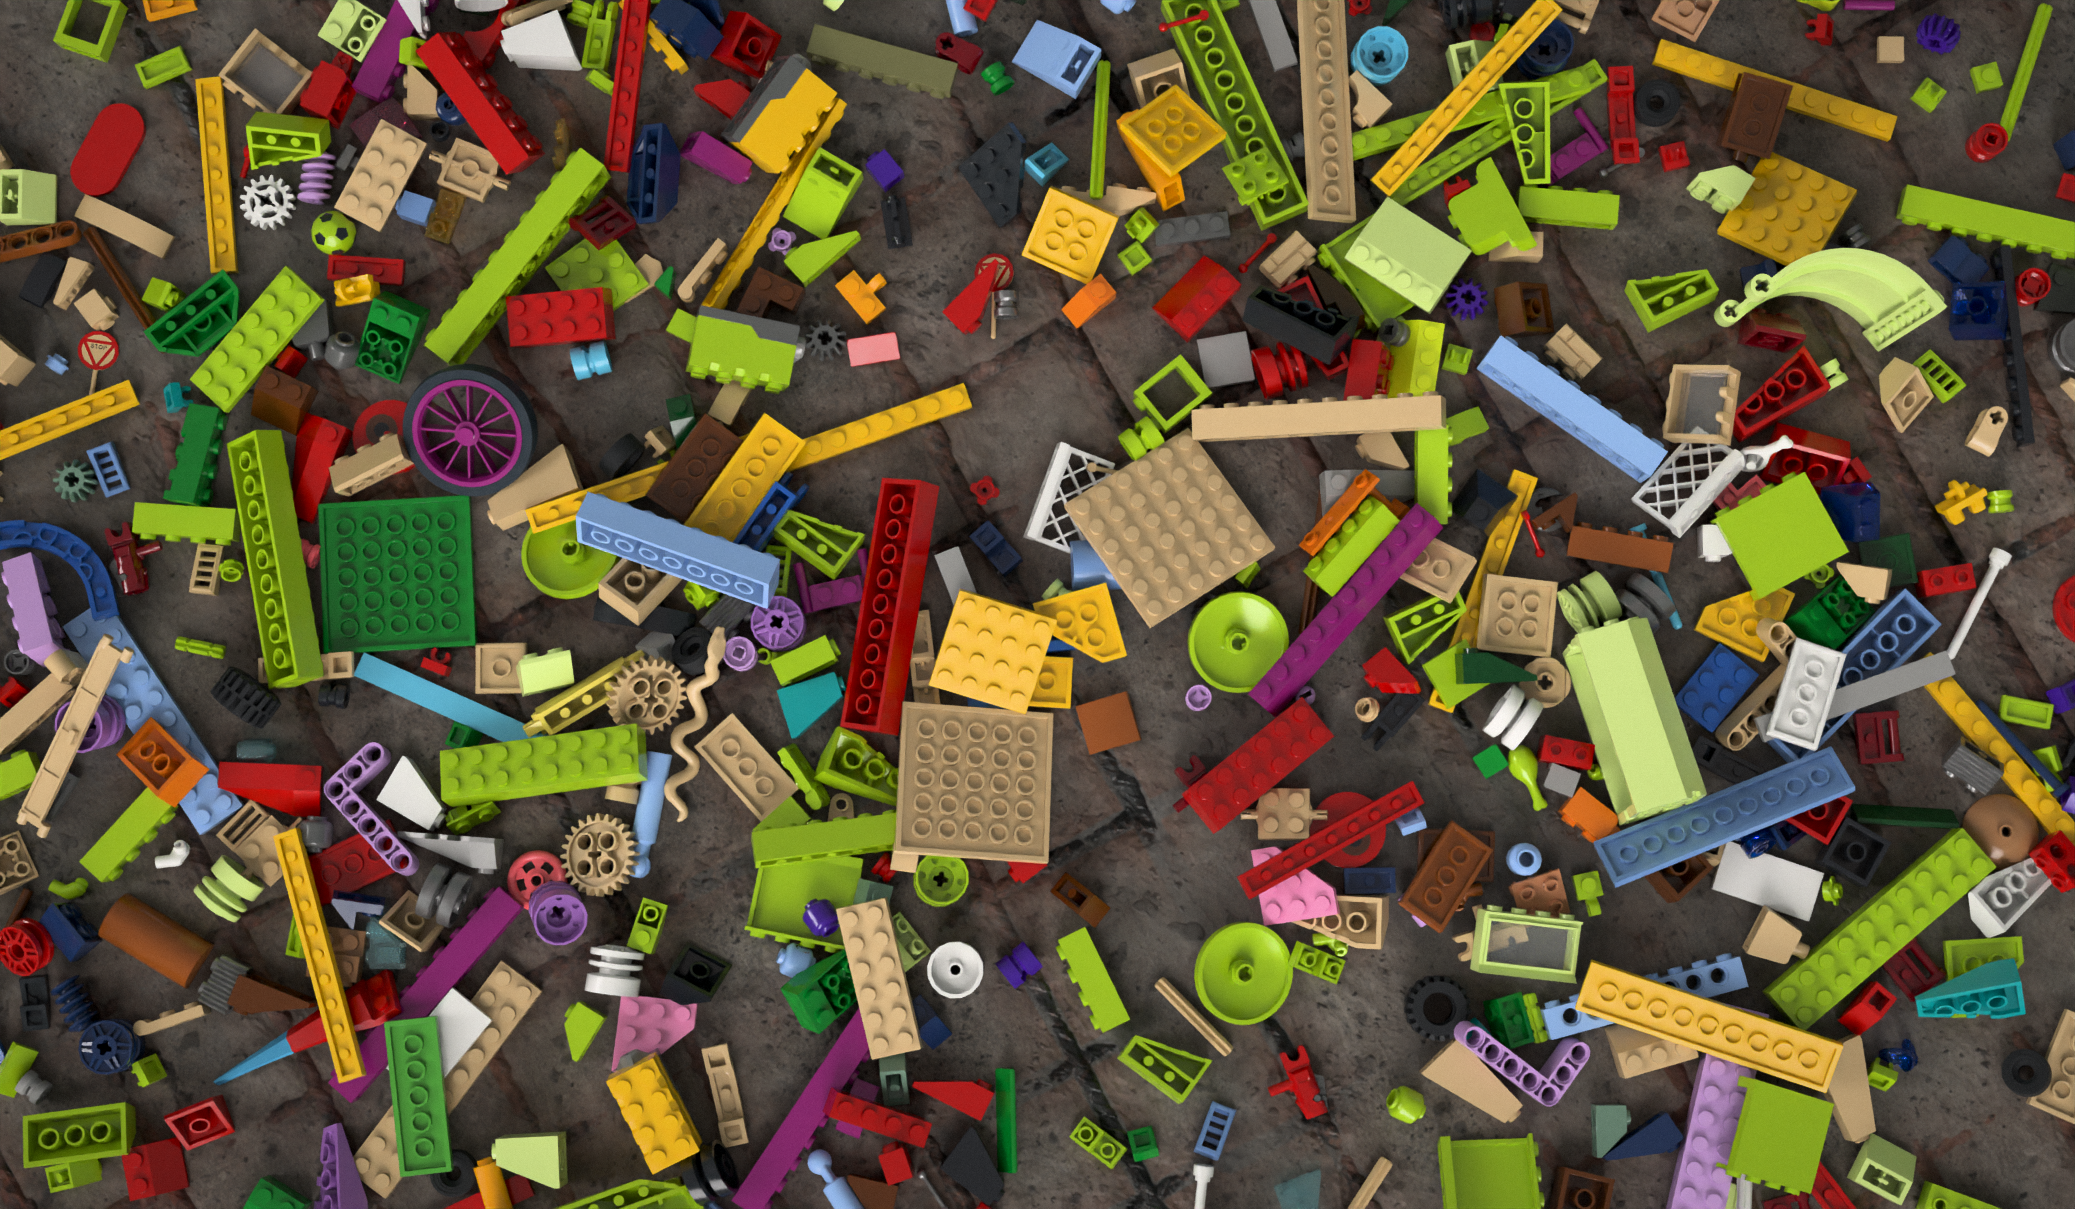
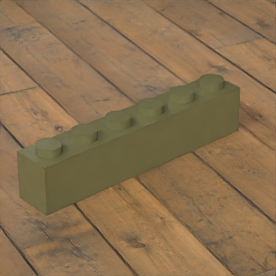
M814 24L806 51L808 59H811V62L816 65H833L838 71L848 73L851 70L858 72L859 76L866 79L880 78L883 83L896 86L898 83L905 85L906 89L913 92H920V90L930 92L932 97L944 99V97L951 98L958 74V63Z

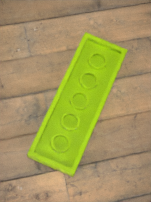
M285 266L193 374L190 380L224 412L229 413L262 375L266 365L269 366L325 299L295 271Z

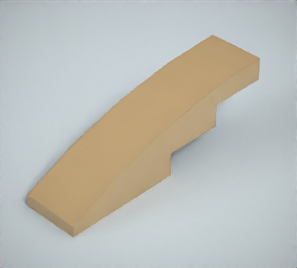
M922 610L918 613L910 661L914 700L917 703L941 704L939 688L929 685L935 664V653L929 610Z

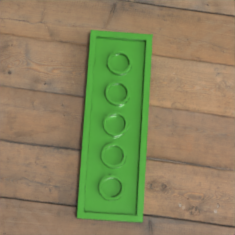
M438 1016L385 1021L384 1028L400 1177L453 1171Z

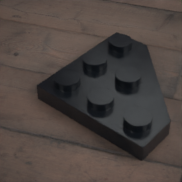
M1013 122L1007 123L958 167L999 228L1005 227L1018 216L1022 208L1020 190L1023 188L1025 167H1022L1023 153H1026L1027 142Z

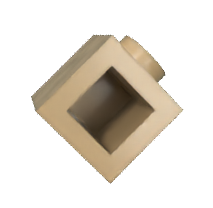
M92 289L74 303L89 325L97 331L110 328L115 323L114 320L119 317L114 310L117 306L108 295L104 297L96 289Z

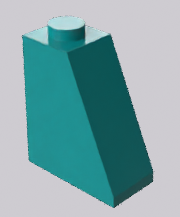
M832 672L777 690L793 740L801 737L844 698L842 691H846V686L842 676L837 677V674Z

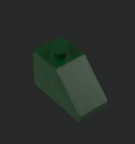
M690 394L665 399L677 450L698 422L696 408Z

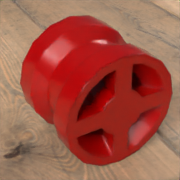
M885 852L871 870L874 875L879 874L886 884L889 883L897 870H890V854Z

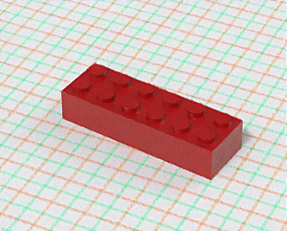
M439 32L416 50L417 54L506 175L523 172L545 154L541 149L543 147L542 143L527 130L528 125L520 115H516L511 108L513 105L506 95H502L497 89L498 84L496 80L481 67L483 64L479 57L469 51L466 39L456 32Z
M1301 697L1181 795L1214 834L1326 744L1334 735L1305 699Z

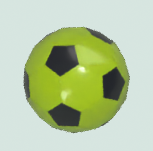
M326 211L320 214L313 222L311 236L316 247L323 253L341 255L347 252L355 243L356 227L352 219L345 213Z

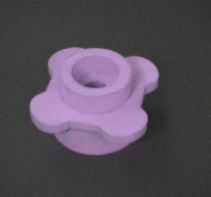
M775 228L772 231V241L769 242L768 247L772 252L780 251L786 255L792 249L791 246L796 240V235L794 232Z

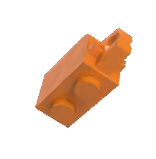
M1576 787L1573 797L1568 798L1558 810L1563 815L1561 819L1571 827L1576 825L1583 831L1581 835L1591 843L1621 831L1616 826L1618 823L1617 815L1582 787Z

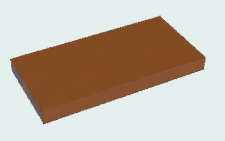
M1450 821L1398 904L1438 933H1442L1493 849L1454 821Z

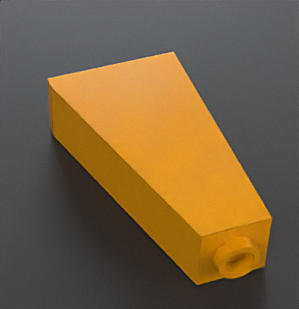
M1136 109L1123 114L1116 120L1118 131L1150 189H1152V192L1157 193L1156 200L1164 212L1185 200L1181 176L1179 173L1172 177L1168 176L1120 129L1121 122L1138 111Z

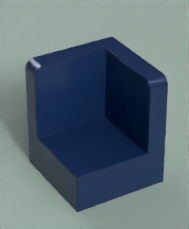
M1767 259L1758 265L1742 267L1739 272L1743 291L1746 284L1758 274H1767L1771 278L1777 274L1775 261ZM1760 284L1756 286V290H1758L1762 285Z

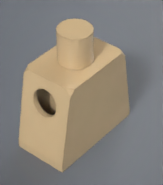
M1766 905L1762 907L1742 946L1747 954L1781 964H1787L1791 955L1804 960L1810 950L1809 945L1799 941L1802 936L1800 929Z

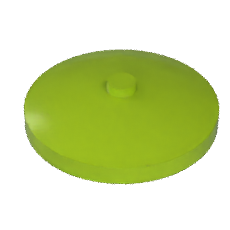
M576 520L533 534L530 527L525 535L521 551L522 565L530 581L543 593L559 599L579 598L599 589L598 583L620 560L619 556L577 542Z
M1228 592L1211 599L1197 612L1188 633V652L1197 673L1212 686L1232 693L1249 692L1289 648L1288 629L1280 612L1266 599L1249 592Z
M1235 922L1215 931L1203 944L1195 963V986L1203 1005L1214 1016L1236 1025L1255 1024L1273 1015L1284 1003L1292 984L1293 967L1287 965L1291 955L1286 944L1273 930L1253 922Z

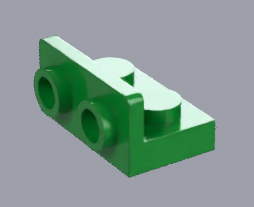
M1515 992L1496 999L1483 1001L1484 1013L1494 1039L1508 1049L1535 1041L1522 992Z

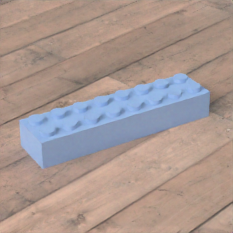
M1500 336L1477 366V370L1639 483L1651 477L1668 453V451L1663 449L1664 445L1655 438L1649 439L1643 435V430L1633 423L1627 424L1622 420L1620 413L1613 409L1607 410L1600 405L1602 402L1597 397L1591 394L1587 396L1580 391L1581 387L1572 380H1564L1559 376V371L1550 365L1546 367L1538 362L1539 358L1530 351L1524 352L1518 348V343L1512 338Z
M587 492L576 515L577 542L766 609H768L778 587L780 559L770 553H761L752 550L747 545L732 543L722 536H713L704 533L699 528L681 525L674 519H664L656 516L651 511H642L633 508L628 503L613 501L603 494Z

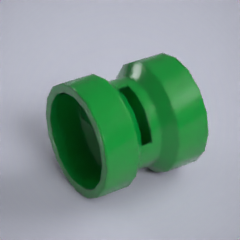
M1002 61L990 65L981 73L984 81L991 84L990 90L994 96L1006 92L1015 84L1012 77L1006 75V68Z

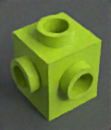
M690 581L687 582L683 590L687 600L697 610L705 606L707 608L712 607L720 599L719 596L721 592Z

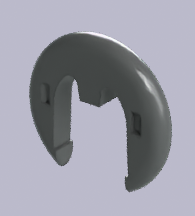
M1548 487L1534 490L1527 507L1530 521L1543 513L1542 507L1535 506L1538 500L1562 494ZM1555 520L1556 523L1543 531L1541 527L1537 530L1551 532L1559 529L1561 525L1558 520Z

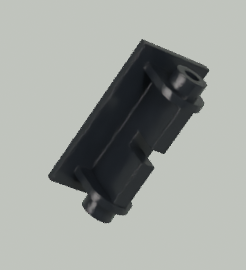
M897 195L888 196L887 200L880 201L888 250L913 246L905 197L897 198Z

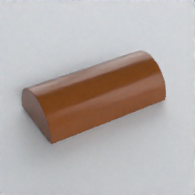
M130 893L121 896L111 907L98 933L102 939L185 989L189 988L215 946Z

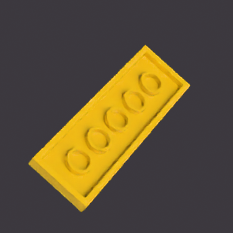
M763 413L686 520L684 526L696 527L704 533L722 536L728 541L733 542L775 481H779L806 442L769 415Z

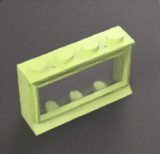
M1487 905V909L1478 908L1471 970L1486 974L1577 984L1575 972L1581 925H1583V922L1574 920L1575 915L1559 913V918L1550 917L1551 912L1535 910V915L1526 914V909L1511 907V912L1502 911V906Z

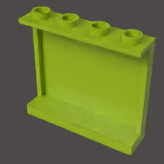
M1372 214L1328 244H1322L1317 253L1319 254L1318 260L1324 268L1328 267L1332 277L1342 284L1358 302L1365 315V328L1371 329L1375 333L1379 330L1380 324L1385 319H1396L1416 305L1347 262L1344 258L1360 233L1374 216Z
M1794 471L1782 477V484L1775 487L1771 483L1759 490L1761 495L1752 498L1751 494L1737 501L1738 507L1730 510L1729 506L1716 512L1717 518L1710 521L1711 524H1717L1753 590L1749 593L1754 601L1767 596L1849 552L1805 472L1797 475Z
M845 856L759 868L748 922L744 930H749L750 936L765 938V934L774 935V941L790 943V939L800 941V946L813 949L815 944L825 946L824 951L832 953L845 949L840 926L828 937L815 936L806 926L802 917L806 911V904L813 899H827L836 909L853 905L865 859Z
M1740 1075L1737 1085L1747 1088L1731 1153L1727 1165L1717 1162L1716 1166L1726 1169L1725 1174L1741 1179V1175L1744 1174L1746 1175L1745 1180L1760 1184L1762 1179L1765 1180L1764 1186L1780 1190L1782 1185L1785 1186L1784 1192L1798 1196L1800 1191L1811 1194L1834 1103Z
M1528 1133L1527 1138L1451 1141L1450 1136L1439 1138L1437 1148L1443 1209L1544 1208V1194L1539 1192L1538 1182H1541L1540 1166L1536 1167L1535 1157H1538L1539 1154L1538 1143L1533 1141L1532 1133Z

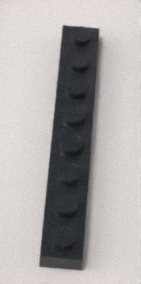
M2009 245L2000 246L1994 250L1990 263L1992 269H1995L1996 279H1994L1993 287L1994 292L1998 293L1999 303L1997 304L1996 311L1998 318H2001L2002 325L1999 335L2005 349L2003 365L2007 367L2006 389L2010 392L2011 397L2009 413L2013 416L2014 421L2012 438L2016 441L2017 447H2026L2035 443L2011 247Z

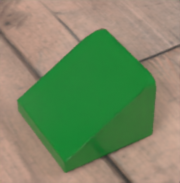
M669 266L654 284L657 290L669 300H672L677 274L672 266Z
M454 721L445 744L454 749L478 746L483 733Z
M1492 744L1472 757L1485 779L1509 765L1496 744Z
M1152 1125L1127 1132L1135 1162L1159 1156Z

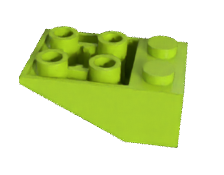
M819 147L808 164L783 217L820 239L828 238L864 180L862 171Z

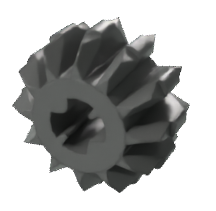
M818 319V328L812 324L809 325V329L813 334L805 333V339L810 340L806 343L805 347L806 349H812L810 353L812 357L820 353V361H824L825 355H828L830 361H833V352L840 356L843 354L838 346H847V342L841 340L846 336V332L839 331L841 328L840 323H836L832 327L831 319H827L826 325H823L822 320ZM824 335H829L831 340L830 343L827 341V345H823L820 340L821 337L824 339Z

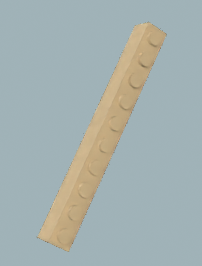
M1436 391L1423 392V396L1413 397V393H1399L1397 398H1388L1386 394L1372 395V399L1362 400V396H1348L1347 401H1337L1336 397L1322 398V402L1313 403V399H1298L1297 404H1288L1287 400L1273 401V405L1264 406L1263 402H1248L1247 407H1239L1238 403H1226L1224 408H1215V405L1206 404L1199 405V409L1192 410V440L1198 442L1447 429L1446 398L1438 395Z

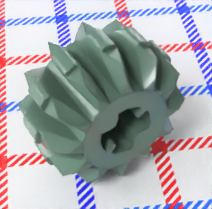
M77 459L73 460L72 464L67 461L64 462V470L56 469L60 476L53 478V482L59 483L55 487V491L58 493L62 492V499L67 500L70 498L71 502L77 503L79 498L83 501L88 500L87 492L94 494L95 490L91 487L92 485L99 484L97 480L92 479L96 475L95 470H89L90 464L86 462L81 464ZM77 478H79V482L74 483L75 485H73V479L77 480Z

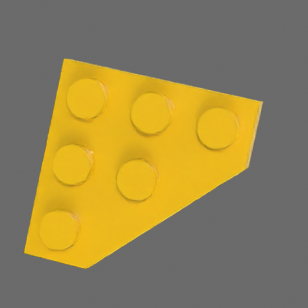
M1106 583L1033 603L1036 612L1057 618L1053 636L1102 663L1127 656Z
M1780 588L1754 601L1749 593L1751 591L1703 607L1693 629L1694 631L1755 660L1764 662L1769 649L1757 635V624L1760 620L1767 617L1783 622L1795 593Z

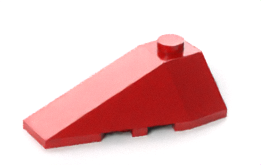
M219 762L218 788L292 816L321 817L324 767Z

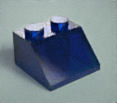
M2005 281L1953 283L1948 330L1954 340H2006L2008 306Z
M1872 482L1821 487V502L1842 540L1851 542L1879 540L1881 493Z

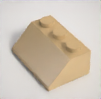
M393 433L386 434L379 439V443L373 446L371 444L364 445L357 449V454L351 457L346 455L335 460V465L329 467L335 492L349 497L413 465L414 463L407 452L403 436L399 434L394 435Z
M1620 1024L1604 1027L1618 1075L1624 1079L1699 1057L1695 1049Z

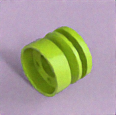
M927 855L918 864L916 873L913 875V887L917 896L924 903L933 907H946L955 903L965 893L969 883L966 865L960 858ZM939 873L943 874V879L947 880L941 887L937 886V881L933 880V877H937Z

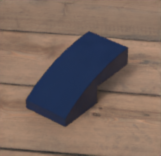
M989 520L969 536L1004 577L1023 562L1019 554L1009 545Z

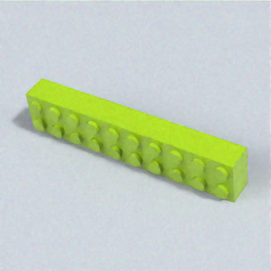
M1162 0L1161 11L1167 23L1198 15L1202 10H1207L1209 13L1206 21L1199 19L1169 29L1208 115L1227 132L1226 138L1221 143L1230 163L1267 146L1289 180L1283 186V189L1270 192L1269 196L1263 194V199L1257 197L1258 200L1250 203L1261 231L1307 212L1309 202L1217 1Z
M581 147L577 152L573 151L569 155L564 169L557 171L550 181L552 184L546 191L543 190L538 194L533 208L523 213L518 227L508 232L504 238L505 243L499 250L493 251L488 259V265L484 270L480 269L474 275L473 283L469 289H464L459 294L457 304L453 309L450 308L443 314L441 318L442 323L437 329L433 328L426 336L425 340L427 342L424 345L449 366L464 364L507 310L506 296L520 294L571 229L568 219L574 215L582 214L610 180L611 176L606 167Z
M254 430L227 443L268 687L269 689L291 688L324 676L323 662L320 656L319 639L314 622L315 616L310 599L306 564L303 559L302 541L299 536L297 514L295 513L293 491L290 484L289 467L286 461L281 430Z
M1963 828L1952 829L1814 946L1804 960L1799 959L1762 992L1791 1026L1807 1030L1991 873L1996 866Z

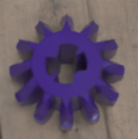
M1936 13L1933 16L1926 15L1917 28V43L1923 45V49L1931 50L1932 53L1934 51L1939 54L1944 52L1950 53L1960 40V25L1954 23V19L1946 18L1945 15L1943 17Z
M1461 278L1458 280V286L1451 284L1449 287L1451 292L1447 293L1445 298L1451 300L1446 304V308H1455L1451 314L1453 317L1459 312L1461 313L1460 320L1464 321L1467 314L1471 320L1476 318V313L1479 315L1483 314L1484 310L1481 306L1488 305V301L1483 299V297L1488 293L1486 290L1479 291L1482 286L1481 282L1473 286L1472 278L1468 279L1467 284ZM1464 295H1468L1469 304L1465 303Z

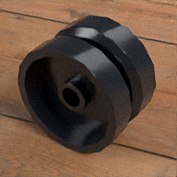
M713 1140L704 1144L701 1147V1151L680 1161L684 1183L692 1198L700 1206L712 1204L718 1200L719 1196L728 1197L739 1190L738 1172L729 1151L719 1140Z

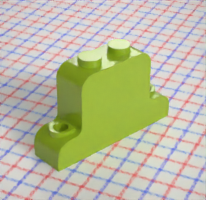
M1489 157L1480 162L1476 169L1477 175L1475 176L1478 184L1454 196L1448 204L1451 214L1447 217L1454 229L1459 227L1461 234L1458 235L1461 244L1470 247L1476 255H1483L1507 241L1510 242L1513 248L1516 247L1520 251H1528L1537 246L1492 158Z

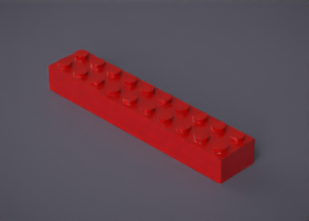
M882 478L840 727L898 736L902 702L905 697L940 486L922 480Z

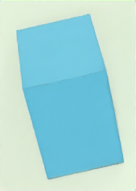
M1051 142L1025 160V171L1043 187L1069 161V158Z

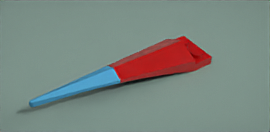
M388 969L367 981L362 979L344 992L355 1032L382 1025L385 1021L392 1019L402 1012L394 975ZM318 1009L217 1078L213 1083L217 1085L224 1084L263 1065L327 1042L320 1010Z

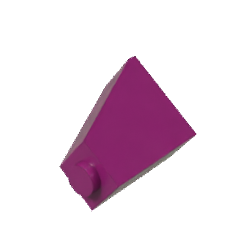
M704 131L689 133L679 151L681 157L733 184L746 182L752 173L750 167L753 162Z

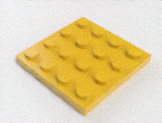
M1772 152L1770 159L1759 160L1751 176L1755 177L1754 182L1741 203L1733 211L1729 210L1719 226L1717 234L1788 266L1804 256L1824 250L1857 195V189Z
M960 588L933 667L929 685L1026 714L1057 623V618Z

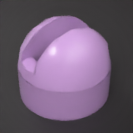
M1303 686L1295 695V700L1297 701L1300 699V695L1310 691L1312 695L1306 697L1305 701L1309 705L1312 704L1316 697L1314 689L1310 686Z

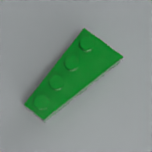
M189 403L181 431L182 437L185 438L184 443L181 442L177 446L175 455L178 464L175 469L170 471L169 480H172V486L170 490H165L163 499L184 506L208 507V504H211L213 500L212 482L218 474L217 456L221 454L223 448V441L221 440L222 430L226 429L228 422L226 412L222 409Z

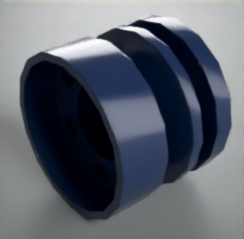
M1554 19L1516 60V66L1522 75L1530 80H1536L1564 70L1574 46L1573 34L1568 26L1560 20Z
M115 1018L102 1020L89 1026L79 1040L78 1049L81 1061L87 1069L96 1074L105 1075L132 1069V1064L141 1060L145 1053L146 1044L144 1035L139 1036L134 1033L133 1026L135 1023L128 1019ZM105 1043H108V1046L112 1047L111 1051H108V1048L105 1047Z

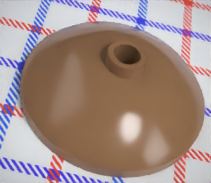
M1993 794L1980 798L1969 807L1961 825V828L1969 834L1996 866L1994 870H2003L2029 859L2028 853L2038 842L2039 831L2034 814L2024 802L2010 795ZM2004 827H2006L2009 831L2006 837L2002 834V829Z

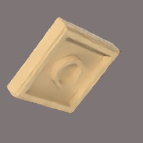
M477 643L475 694H522L516 666L523 659L522 656L528 654V643Z

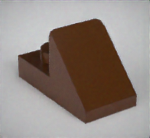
M1576 492L1531 521L1534 531L1540 527L1544 531L1556 523L1554 518L1556 517L1564 531L1569 533L1572 530L1578 495Z

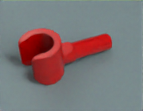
M248 145L244 147L245 159L240 173V177L246 178L251 163Z

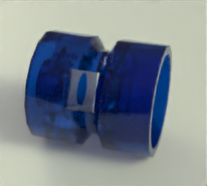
M1763 828L1735 839L1736 841H1742L1740 847L1749 859L1766 853L1777 841L1768 828Z

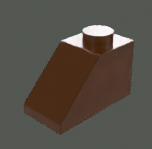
M1067 872L1064 873L1050 891L1094 928L1111 909Z
M849 1173L847 1181L865 1209H894L899 1183L888 1186L886 1180Z

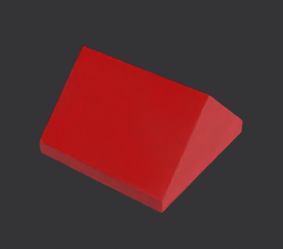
M223 1094L164 1116L165 1122L187 1151L235 1132V1127Z

